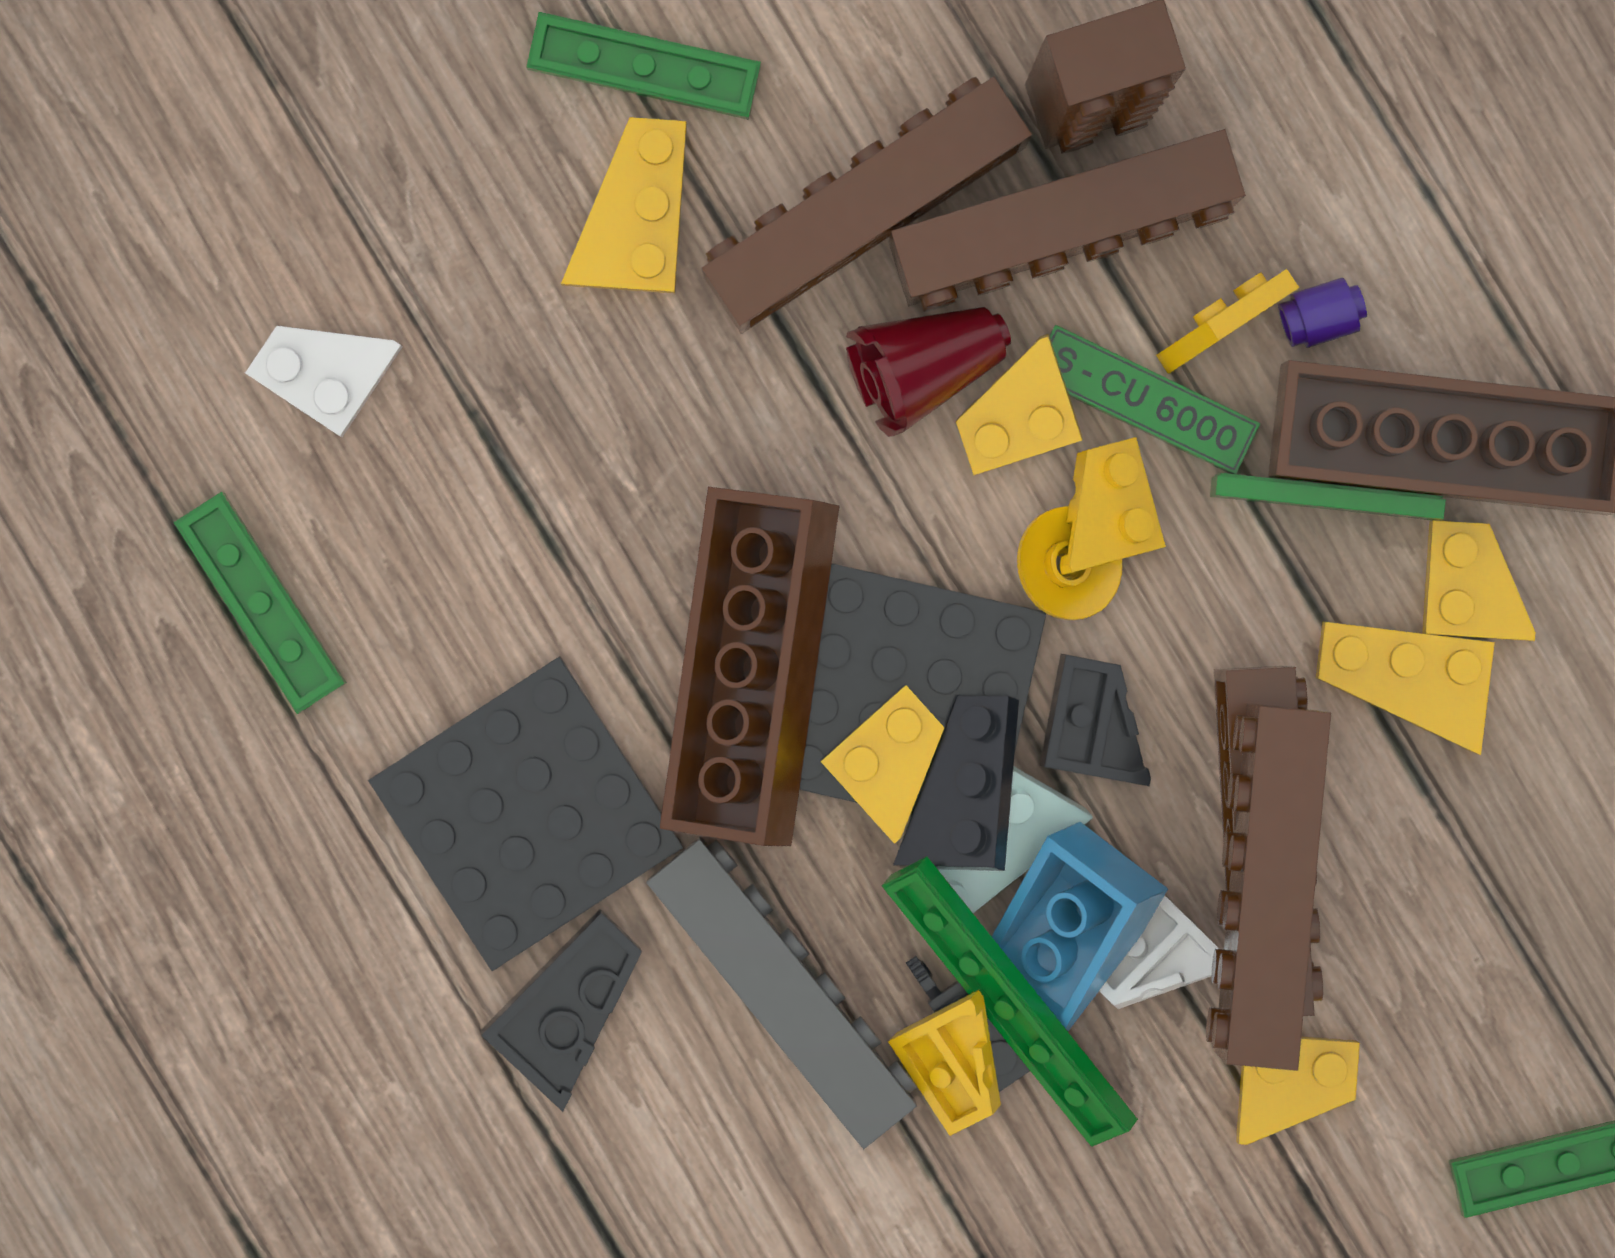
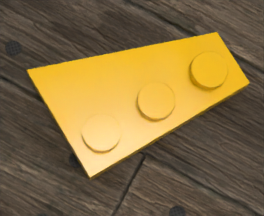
M629 117L562 279V286L675 294L687 130L686 121Z
M1322 622L1316 679L1453 742L1470 752L1481 755L1495 642Z

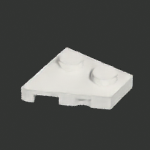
M276 326L245 373L340 437H343L403 346L394 340Z
M1164 896L1143 934L1099 991L1117 1009L1206 979L1211 977L1214 950L1219 948Z

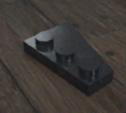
M1011 696L957 697L893 863L894 866L905 868L928 856L937 869L1005 871L1019 708L1018 699Z
M599 909L480 1030L481 1036L562 1112L572 1095L571 1091L583 1067L589 1061L595 1048L594 1044L609 1014L613 1012L642 953L640 946Z

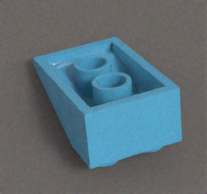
M1078 822L1047 836L995 929L992 938L1065 1029L1069 1031L1143 934L1168 888L1083 823Z

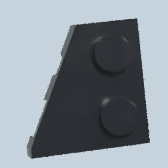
M1066 654L1060 655L1040 766L1150 786L1151 776L1149 769L1144 766L1136 737V735H1139L1134 713L1129 709L1126 700L1128 691L1121 665Z

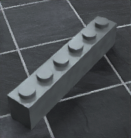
M700 836L652 875L646 883L864 1150L917 1107L916 1100L910 1093L918 1086L897 1060L888 1067L875 1051V1048L882 1043L861 1016L852 1022L844 1013L839 1004L846 998L825 972L816 978L802 960L810 955V953L789 928L780 934L766 917L774 909L755 885L751 884L744 890L730 873L738 865L721 843L716 839L708 846Z

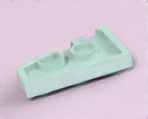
M1014 766L1005 871L938 870L972 913H974L1031 867L1047 836L1078 822L1085 825L1093 816L1082 805Z

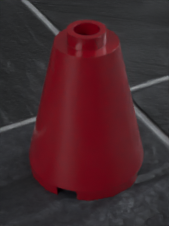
M986 307L859 326L847 332L846 338L856 341V344L846 348V352L859 394L866 407L877 404L884 417L876 420L875 423L888 437L905 432L1006 358V346L1011 344L1010 332L1003 317L999 313L992 315Z

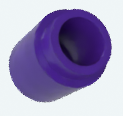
M1343 277L1290 294L1289 301L1278 304L1281 323L1291 347L1304 344L1306 348H1310L1360 332L1359 320L1367 317V309L1358 285L1349 287Z

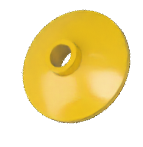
M1069 506L1057 507L1037 516L1024 531L1017 552L1018 574L1026 594L1043 612L1058 619L1080 620L1097 614L1111 602L1120 585L1122 559L1061 575L1056 566L1057 556L1068 555L1072 524L1066 523Z

